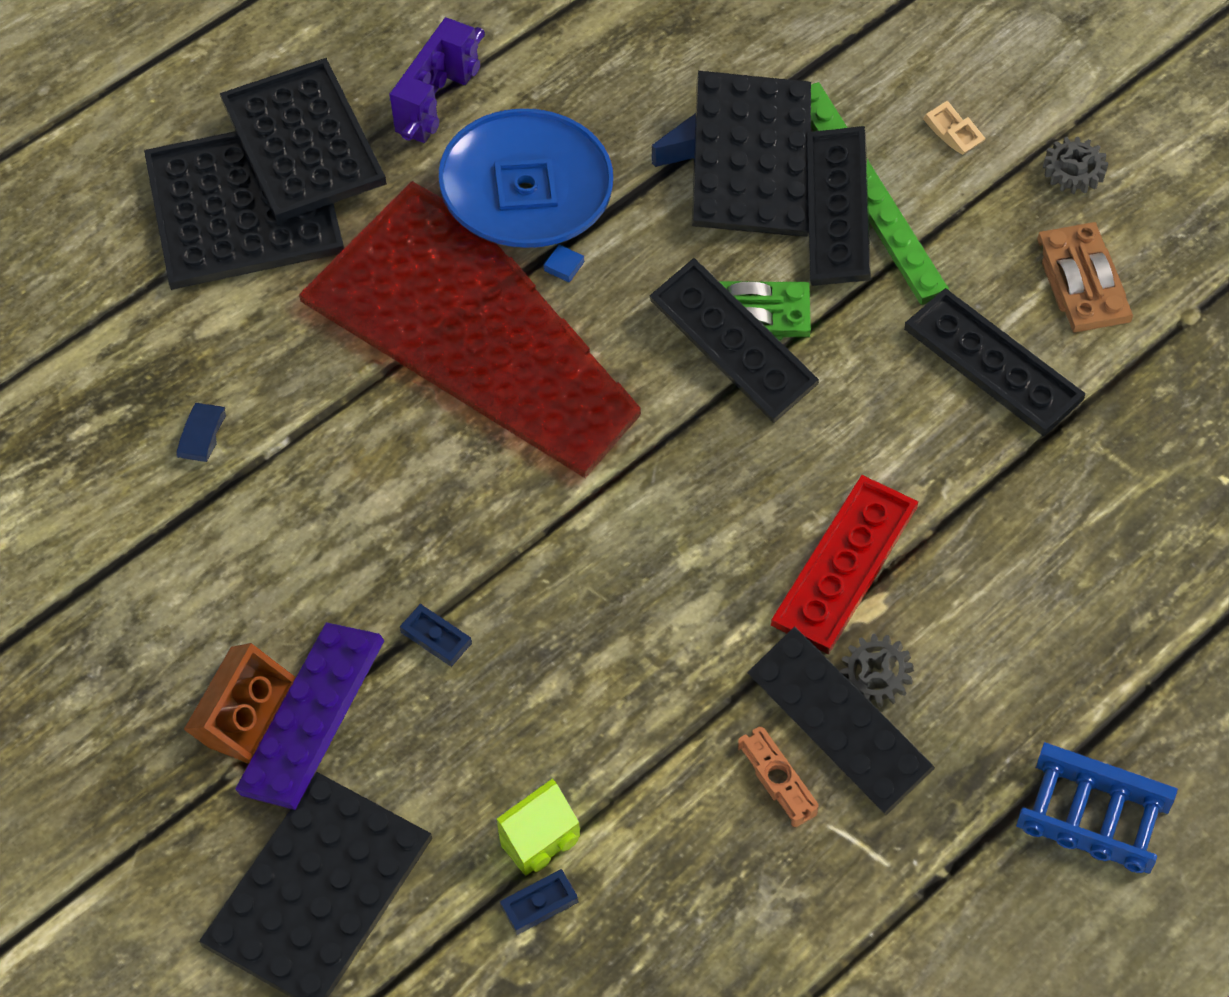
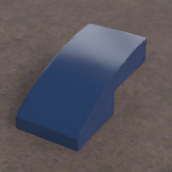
M195 403L179 441L176 452L177 458L208 461L217 445L216 433L226 417L225 407Z

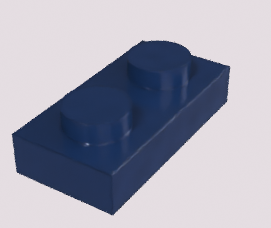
M419 604L400 626V631L403 635L451 667L472 644L470 636L422 604Z
M560 869L501 900L500 906L516 935H519L579 903V900L563 870Z

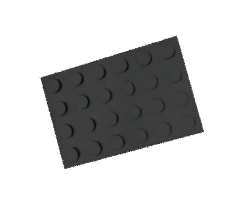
M327 58L220 93L224 108L277 222L387 185L386 177Z
M698 70L692 226L808 237L807 132H811V82Z
M316 772L296 810L290 809L199 942L202 947L289 997H329L431 842L432 834Z

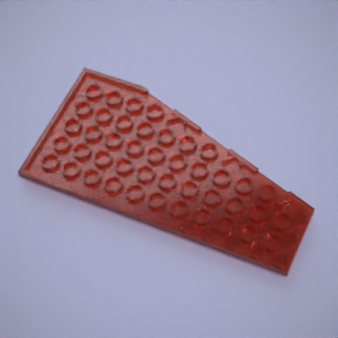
M413 181L299 294L300 302L585 479L641 415L639 405L619 382L616 383L590 353V348L564 318L561 319L536 290V285L513 258L508 257L497 243L481 238L462 226L449 212L441 197Z

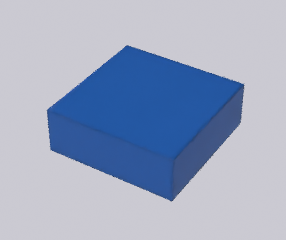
M558 245L545 262L544 271L570 283L584 264V256Z

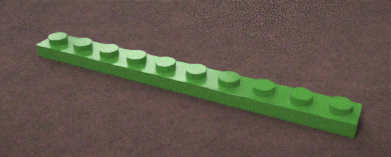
M820 82L811 84L812 130L823 131L848 128ZM867 159L869 222L922 306L931 301L943 289L949 290V288Z

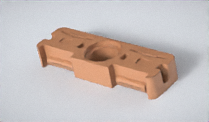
M757 727L752 731L750 737L747 734L741 736L738 740V750L742 749L756 769L755 774L773 800L777 799L792 820L791 825L798 827L815 817L818 813L817 801L763 727ZM780 769L786 773L787 780L780 784L774 783L769 779L768 774L772 770Z

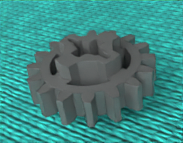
M1065 137L1063 144L1055 141L1053 148L1047 149L1043 168H1045L1044 175L1045 177H1052L1051 185L1059 183L1061 185L1060 191L1071 188L1072 194H1075L1076 189H1081L1083 193H1087L1088 186L1097 189L1098 182L1103 183L1108 167V162H1105L1106 153H1099V145L1091 147V140L1089 139L1082 143L1079 137H1076L1074 142H1070Z
M872 634L871 642L868 643L862 637L859 638L861 646L859 648L852 645L848 647L852 656L842 657L844 665L848 668H843L840 672L870 702L876 700L879 707H883L884 699L887 698L892 704L896 703L894 695L899 693L905 696L907 693L903 685L913 683L912 677L907 674L914 671L913 664L908 662L911 659L909 651H902L903 646L900 641L891 645L889 635H886L882 641H878L876 634ZM896 661L899 663L897 677L892 672V669L896 666ZM859 664L862 668V672L859 674V679L857 681L856 668ZM873 668H876V669H878V670H880L881 668H883V672H881V673H879V672H877V671H875V672L872 673L871 670H872Z

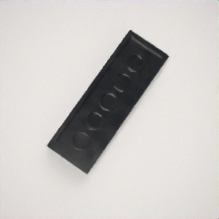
M865 126L807 132L811 285L870 281L871 263Z
M695 258L690 260L650 295V301L773 423L819 384V379Z
M946 288L905 322V331L1043 437L1085 398V392Z
M795 626L747 672L885 815L892 811L935 769L933 764Z

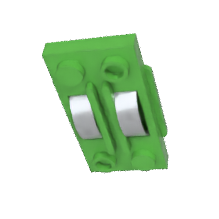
M719 281L779 341L783 340L784 337H810L809 282Z

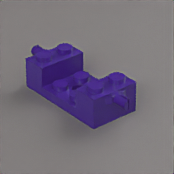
M447 17L440 23L389 94L395 132L401 134L402 138L407 141L415 139L425 143L431 134L436 133L440 121L437 116L435 93L445 85L447 79L466 85L471 77L478 73L480 61L478 60L477 49L478 44L485 36L483 29L479 27L474 28Z

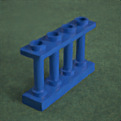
M1044 742L1036 768L1042 770L1045 774L1033 809L1030 810L1023 807L1016 826L1023 829L1028 835L1034 837L1044 836L1055 840L1064 848H1077L1089 852L1092 857L1098 860H1111L1124 865L1129 871L1150 874L1157 860L1156 854L1147 851L1158 813H1169L1175 801L1178 788ZM1060 777L1074 781L1078 785L1066 822L1046 815L1057 779ZM1091 789L1109 793L1111 796L1099 834L1079 827ZM1128 800L1145 808L1133 846L1113 839L1124 802Z

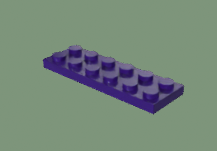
M325 623L235 788L240 796L296 810L384 643V639L379 633Z

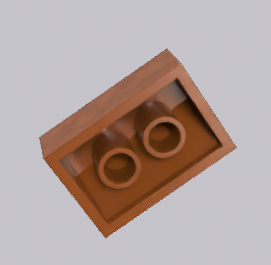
M252 643L232 646L184 730L208 748L249 764L296 677Z

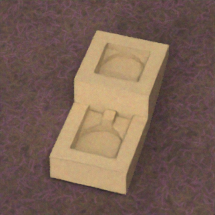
M948 100L928 112L923 118L936 135L962 155L986 139L969 117L964 120L960 117Z

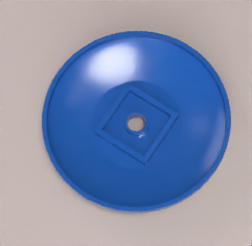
M510 109L483 116L465 126L452 138L440 161L439 187L449 212L470 232L501 245L535 248L567 241L587 230L600 218L611 198L613 168L609 155L602 143L580 123L550 111ZM522 183H529L533 187L524 189L521 188L519 185Z

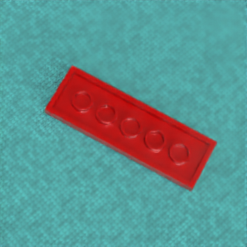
M861 475L771 619V626L786 634L795 626L818 650L829 655L915 513L919 501Z

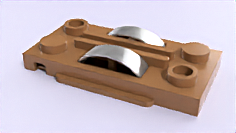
M1096 222L1039 232L1037 240L1039 245L1043 246V268L1060 311L1066 313L1073 333L1130 323L1132 321L1133 314L1126 299V293Z

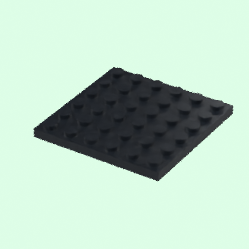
M235 131L144 150L166 272L171 290L345 253L334 203L280 222L276 221Z

